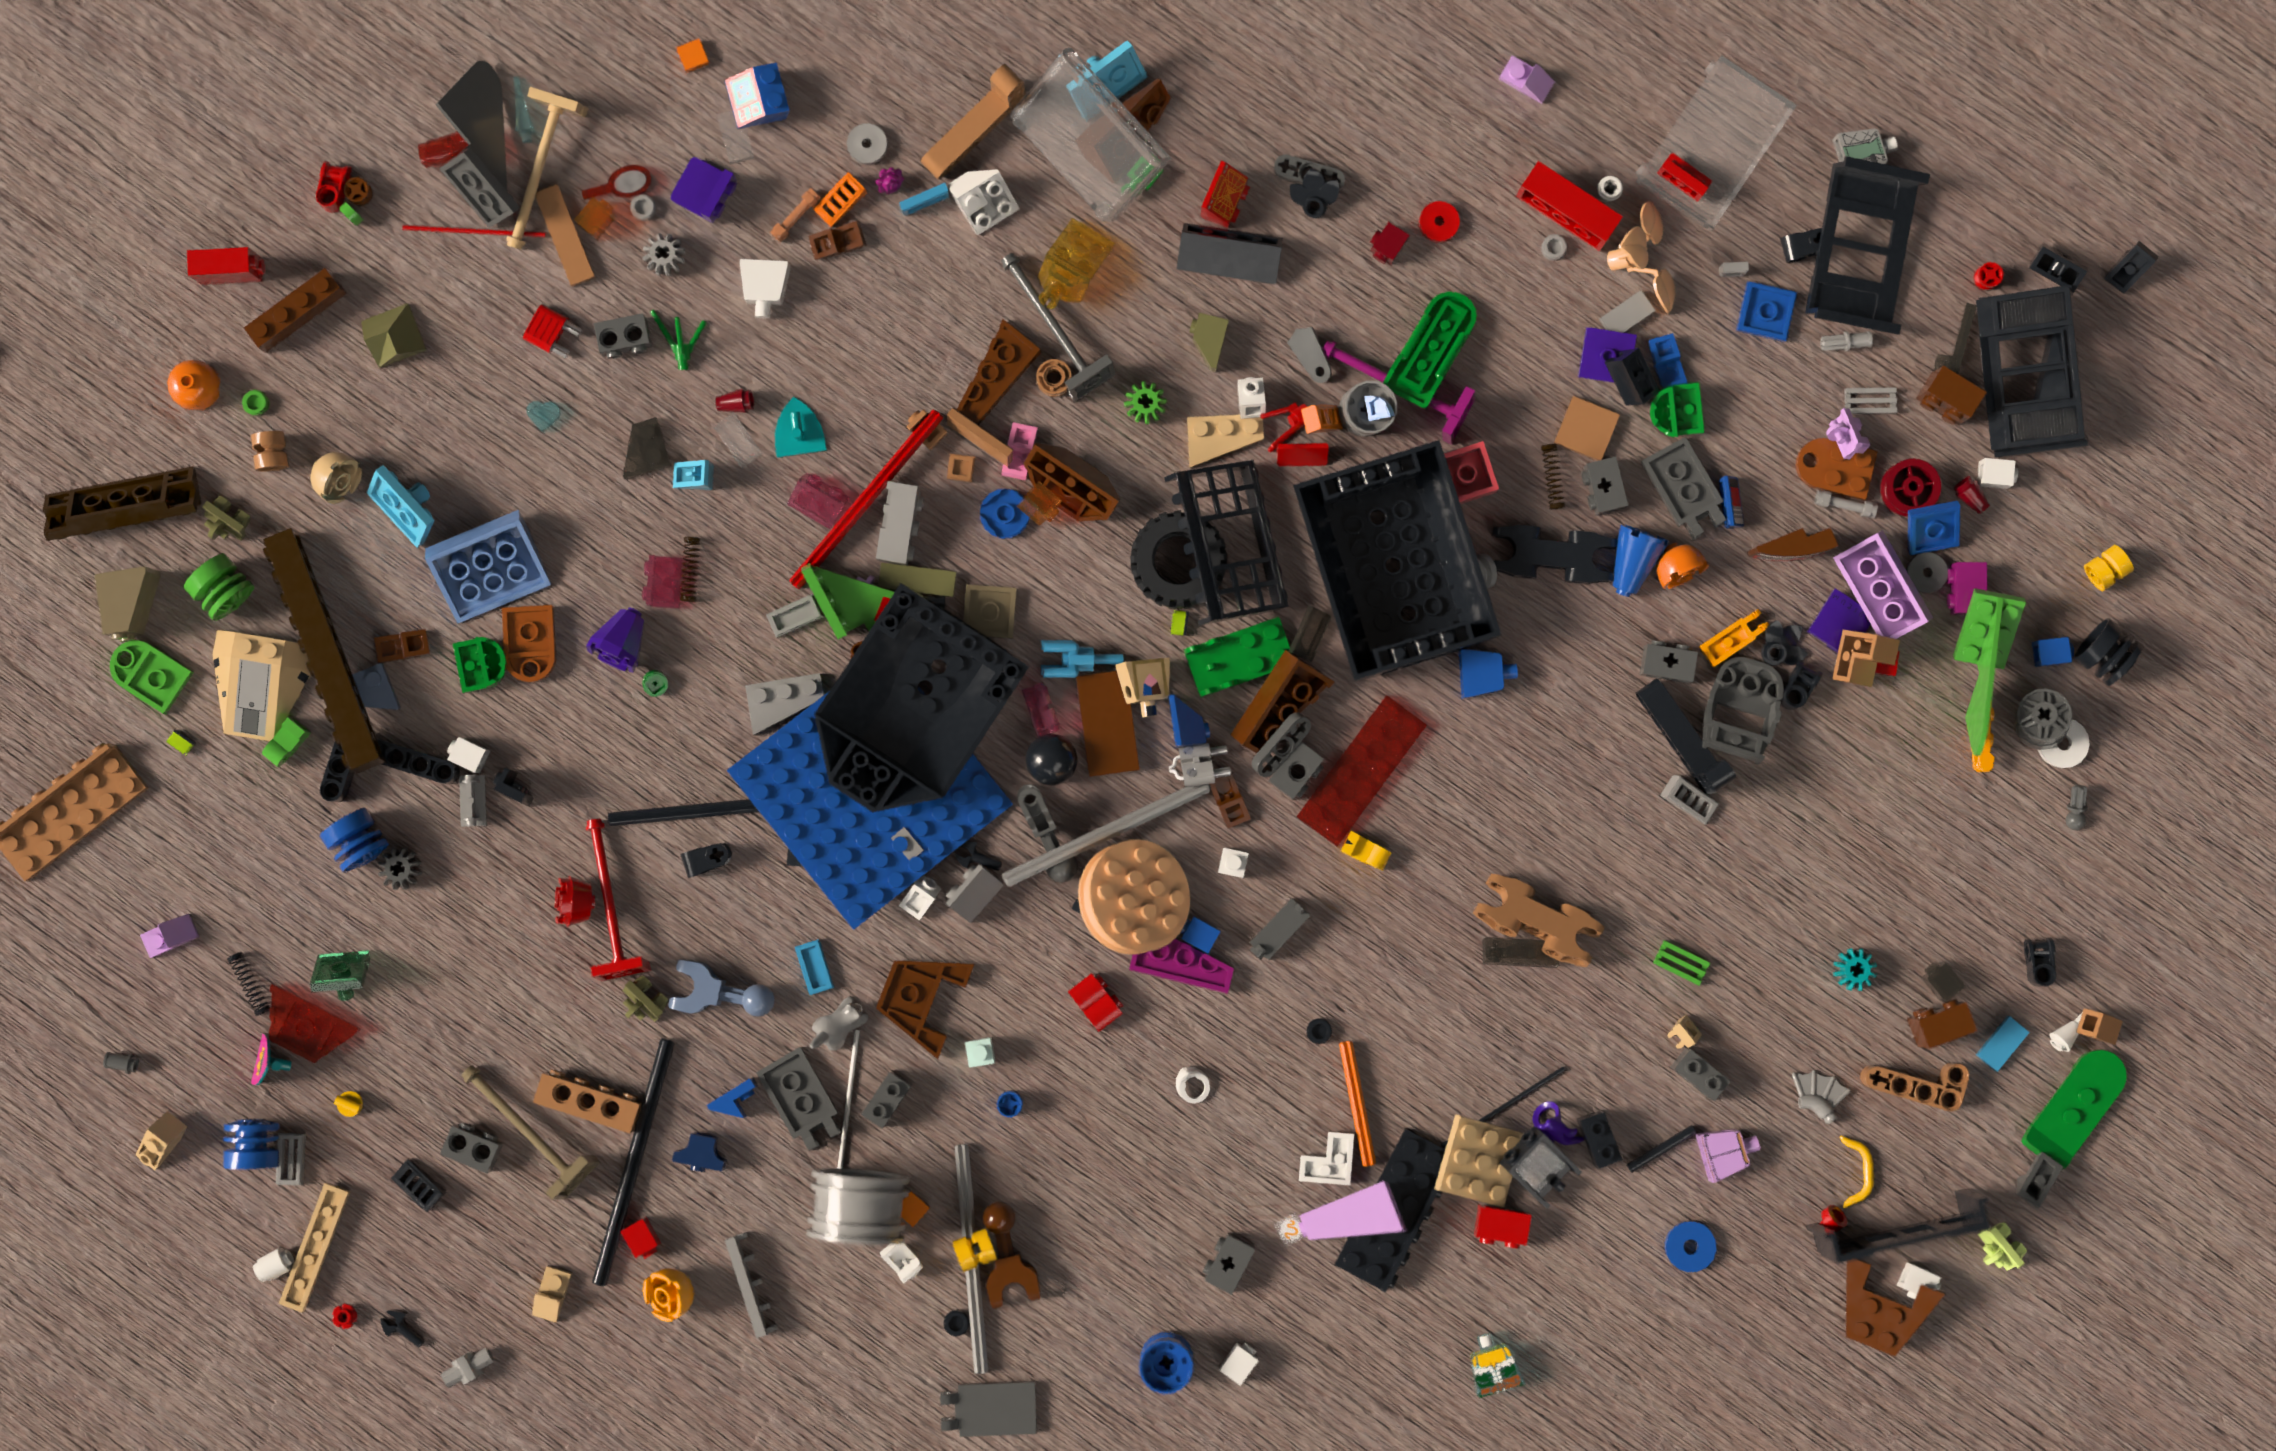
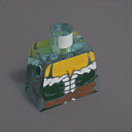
M1491 1333L1477 1336L1480 1351L1471 1353L1470 1358L1474 1389L1478 1399L1525 1385L1505 1344L1495 1346Z

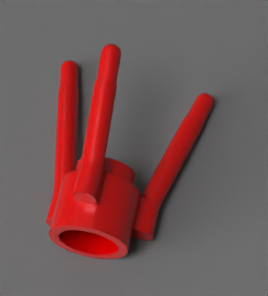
M1294 402L1288 407L1260 415V418L1264 419L1290 412L1287 419L1292 427L1268 448L1269 452H1272L1279 444L1285 442L1305 426L1301 409L1307 407L1305 404L1298 407Z

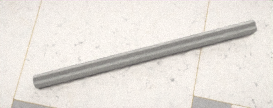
M1205 784L1184 787L1002 874L1003 880L1008 887L1017 884L1209 793L1210 786Z
M958 1144L955 1146L962 1237L966 1236L970 1239L972 1233L976 1232L969 1146L968 1144ZM977 1245L972 1246L975 1255L978 1254ZM978 1263L977 1268L966 1272L974 1372L976 1374H984L988 1372Z

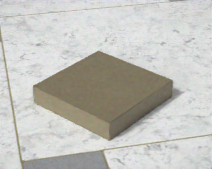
M966 584L963 621L987 637L1013 639L1017 588Z

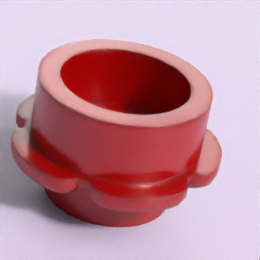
M350 1304L337 1306L332 1313L334 1315L332 1319L334 1325L342 1327V1329L351 1328L358 1317L356 1310ZM343 1314H345V1315L347 1316L346 1319H343V1318H342V1315H343Z

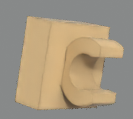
M1686 1014L1676 1022L1668 1037L1671 1038L1673 1035H1678L1681 1041L1676 1045L1677 1049L1682 1048L1684 1045L1690 1048L1696 1044L1702 1033Z

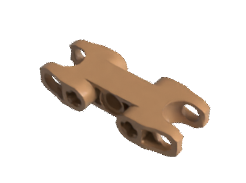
M1491 873L1486 881V885L1501 896L1502 906L1492 907L1484 903H1478L1473 911L1477 918L1485 922L1493 930L1509 937H1516L1521 929L1544 940L1545 943L1542 951L1560 962L1581 967H1587L1590 964L1592 956L1579 948L1575 939L1576 934L1582 933L1599 938L1605 929L1601 923L1593 919L1585 911L1569 904H1561L1557 912L1532 900L1536 892L1532 886L1515 878Z

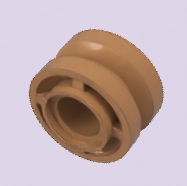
M1050 359L1043 362L1036 374L1039 389L1050 397L1064 395L1068 390L1064 382L1072 377L1069 366L1058 359ZM1050 373H1059L1061 375L1060 382L1057 384L1049 383L1047 377Z

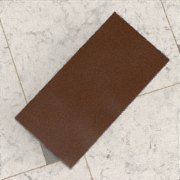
M1117 671L1077 676L1076 681L1089 777L1140 770L1131 704H1127Z

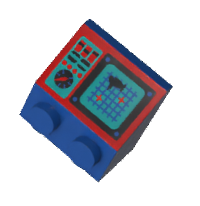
M777 62L752 67L725 80L737 129L785 120L790 109Z

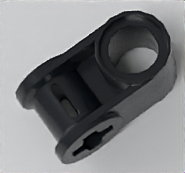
M1822 228L1794 233L1780 238L1786 263H1794L1816 256L1819 243H1814V239L1817 237V240H1820Z
M1800 660L1791 672L1789 680L1783 689L1781 705L1787 710H1795L1803 706L1819 683L1823 673L1810 669ZM1790 691L1798 695L1799 701L1797 704L1789 701L1788 695Z
M717 843L682 853L680 856L687 877L691 878L729 863L732 851L728 845ZM717 850L724 852L721 861L713 856V854L717 853Z
M2046 938L2043 941L2025 939L2024 956L2026 959L2028 981L2037 987L2051 985L2056 980L2057 975L2053 938ZM2040 948L2043 949V951H2036V950H2035V949H2040ZM2040 968L2046 972V979L2043 982L2037 978V972Z

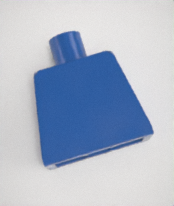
M1467 649L1458 651L1461 699L1501 691L1504 689V679L1518 678L1517 664H1503L1501 653Z

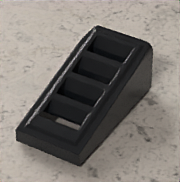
M407 1159L391 1178L425 1212H430L447 1192L410 1159ZM410 1168L413 1172L403 1181L401 1177ZM417 1175L420 1179L411 1188L409 1184ZM423 1183H425L427 1186L420 1194H418L416 1191ZM432 1190L434 1193L426 1201L424 1199L425 1195Z

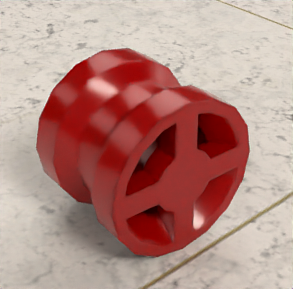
M1995 262L1985 263L1974 273L1976 286L1982 290L1993 289L2001 283L2004 276L2003 269Z

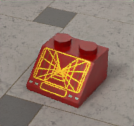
M1221 160L1201 206L1200 217L1225 228H1229L1231 222L1236 223L1241 209L1237 208L1240 199L1245 201L1250 190V186L1247 185L1248 177Z

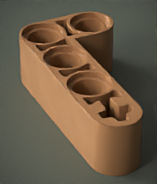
M1947 1063L1942 1067L1936 1084L1870 1065L1862 1069L1860 1079L1863 1085L1868 1088L1942 1110L1955 1111L1960 1108L1969 1080V1071L1962 1064ZM1953 1068H1957L1960 1076L1953 1082L1950 1079V1072ZM1870 1074L1886 1078L1885 1083L1869 1079ZM1897 1078H1901L1904 1082V1087L1901 1091L1897 1092L1894 1089V1082ZM1926 1085L1928 1095L1921 1099L1918 1095V1090L1921 1086ZM1950 1092L1953 1096V1101L1950 1105L1945 1106L1943 1097L1946 1093Z

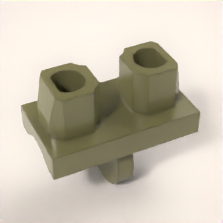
M219 496L212 503L209 501L205 502L202 507L205 509L204 516L208 518L204 524L210 529L208 537L212 540L218 536L227 539L229 534H231L239 541H242L246 536L245 529L251 521L250 516L240 509L233 517L227 515L226 513L231 508V503L222 496Z
M644 975L634 982L630 980L623 989V992L629 997L623 1002L629 1009L625 1016L629 1019L635 1015L641 1021L647 1015L656 1022L661 1017L662 1011L669 1000L660 992L650 1000L644 993L652 984Z

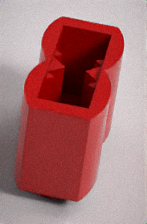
M1090 973L1067 992L1097 1031L1100 1032L1123 1014L1120 1010L1123 1005L1115 994L1110 997L1104 990L1108 985L1099 974L1094 977Z

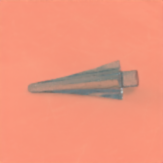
M515 76L513 78L516 103L515 131L522 137L523 143L532 142L531 133H536L524 100L519 77Z

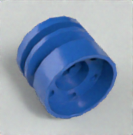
M366 808L358 809L344 816L326 828L319 836L328 850L342 849L334 857L335 862L345 860L339 867L342 873L365 866L377 858L389 846L388 841L384 838L376 841L382 835L381 830L367 832L375 821Z
M239 1119L232 1123H225L224 1131L236 1132V1135L224 1136V1141L235 1143V1148L223 1151V1168L267 1169L279 1167V1150L267 1147L268 1142L279 1140V1135L267 1134V1131L279 1130V1123L270 1122L265 1119Z
M1160 1332L1151 1336L1144 1343L1140 1353L1139 1373L1144 1384L1152 1391L1160 1394H1173L1182 1390L1189 1382L1193 1373V1351L1189 1342L1174 1332ZM1164 1355H1167L1168 1358L1171 1359V1363L1169 1365H1166L1165 1361H1162Z

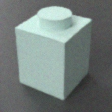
M992 1037L965 1042L969 1068L994 1064L996 1062Z

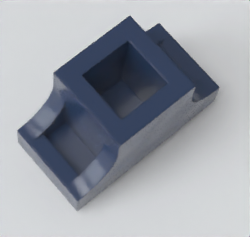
M693 1132L690 1134L687 1147L674 1151L672 1162L691 1165L690 1170L705 1172L706 1168L717 1171L725 1170L727 1159H724L718 1153L717 1143L719 1137Z

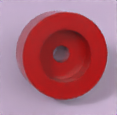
M1829 1205L1821 1212V1226L1838 1232L1847 1225V1218L1838 1206Z

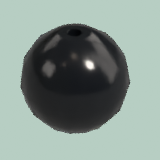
M1049 733L1039 736L1030 744L1025 762L1028 772L1036 781L1043 785L1055 786L1066 782L1073 776L1077 767L1078 756L1075 747L1067 738L1059 734Z

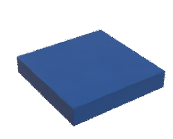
M1748 281L1736 331L1786 342L1797 292Z
M1958 501L1908 510V552L1910 556L1960 546L1961 505Z

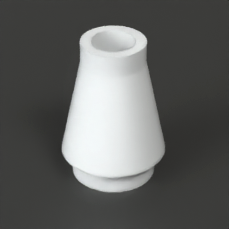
M1606 176L1598 184L1599 198L1604 202L1618 199L1623 192L1621 181L1614 176Z

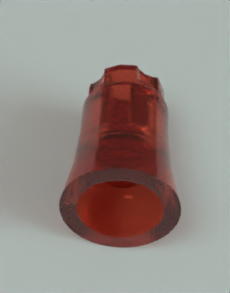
M457 131L427 140V142L418 144L420 161L425 168L443 166L465 149L468 144Z

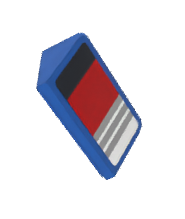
M1723 476L1719 479L1720 496L1724 501L1722 503V511L1726 518V521H1724L1725 528L1743 527L1744 520L1738 478Z

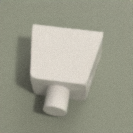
M740 259L744 300L747 304H756V318L769 319L771 305L783 304L790 273V264L788 261Z

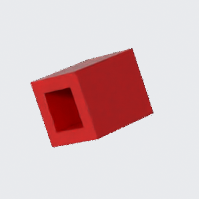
M647 1216L620 1231L635 1258L641 1255L644 1259L657 1252L656 1246L661 1244Z

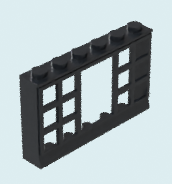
M1254 459L1178 471L1164 477L1165 482L1177 480L1179 493L1172 496V502L1174 505H1183L1185 517L1178 520V527L1180 530H1189L1191 542L1184 545L1185 554L1194 553L1197 567L1191 569L1189 574L1191 579L1200 578L1203 592L1196 594L1195 600L1197 604L1206 603L1209 617L1198 621L1199 626L1274 612L1289 607L1287 602L1288 595L1282 581V570L1277 560L1276 544L1272 539L1270 519L1266 513L1264 494L1260 488L1259 473L1255 467ZM1233 471H1241L1244 485H1236ZM1227 472L1230 487L1216 490L1213 474ZM1207 476L1210 491L1196 493L1192 478ZM1239 491L1246 492L1249 509L1242 510ZM1232 493L1236 511L1222 513L1218 495ZM1211 496L1215 514L1201 517L1197 498ZM1251 514L1261 558L1213 566L1203 522ZM1263 563L1267 581L1259 582L1255 564ZM1249 565L1253 584L1239 586L1235 568ZM1229 569L1233 587L1219 590L1215 571ZM1268 586L1272 605L1265 606L1261 588ZM1255 589L1259 607L1245 610L1240 591ZM1234 593L1238 611L1224 613L1220 595Z

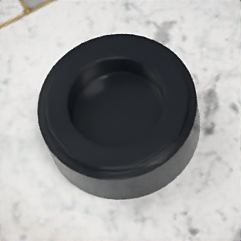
M1317 1018L1309 1022L1306 1034L1313 1043L1323 1044L1330 1039L1332 1028L1326 1020Z
M952 1310L945 1316L944 1329L951 1336H961L968 1330L969 1317L962 1310Z

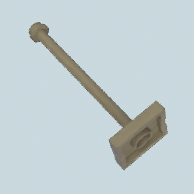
M473 1065L469 1066L462 1074L464 1082L466 1084L472 1082L561 1172V1177L545 1193L552 1200L566 1199L601 1162L594 1155H581L573 1164L568 1165L479 1075L481 1070Z

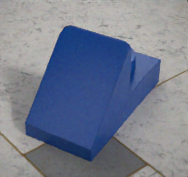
M752 1077L706 1106L712 1111L745 1118L747 1116L738 1103L737 1098L744 1101L755 1094L753 1088L758 1085Z

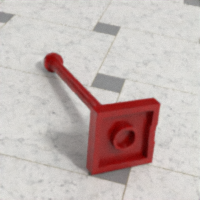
M592 819L587 821L586 831H591L614 956L611 963L590 967L592 977L600 981H606L651 971L650 961L641 956L631 959L624 957L601 829L605 828V824L602 823V819Z

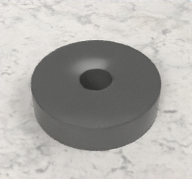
M1925 552L1916 555L1909 561L1906 567V571L1919 593L1927 594L1939 590L1948 578V568L1945 561L1934 553ZM1925 568L1930 570V577L1923 575Z

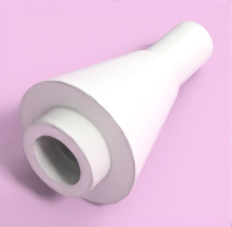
M2082 1013L2074 1021L2050 1033V1043L2056 1050L2060 1052L2070 1051L2079 1035L2076 1032Z

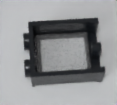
M1535 1126L1525 1132L1521 1140L1513 1149L1508 1150L1499 1162L1546 1209L1551 1205L1543 1199L1544 1196L1552 1188L1558 1192H1562L1565 1189L1566 1185L1561 1181L1563 1176L1570 1169L1578 1176L1582 1173Z

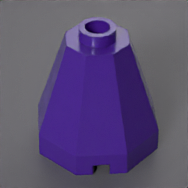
M630 607L627 610L620 609L590 637L586 645L587 651L592 655L596 651L599 653L597 659L618 670L626 671L628 667L629 672L634 673L638 665L645 623L644 619L641 618L642 614Z

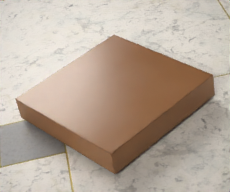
M1573 396L1554 444L1593 460H1602L1620 414Z

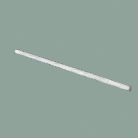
M855 1030L838 1168H843L860 1030Z

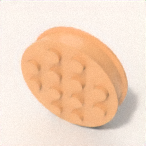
M1127 840L1102 849L1089 861L1083 871L1079 884V906L1086 926L1101 944L1118 953L1141 954L1162 948L1178 936L1188 917L1190 891L1182 867L1166 849L1146 840Z

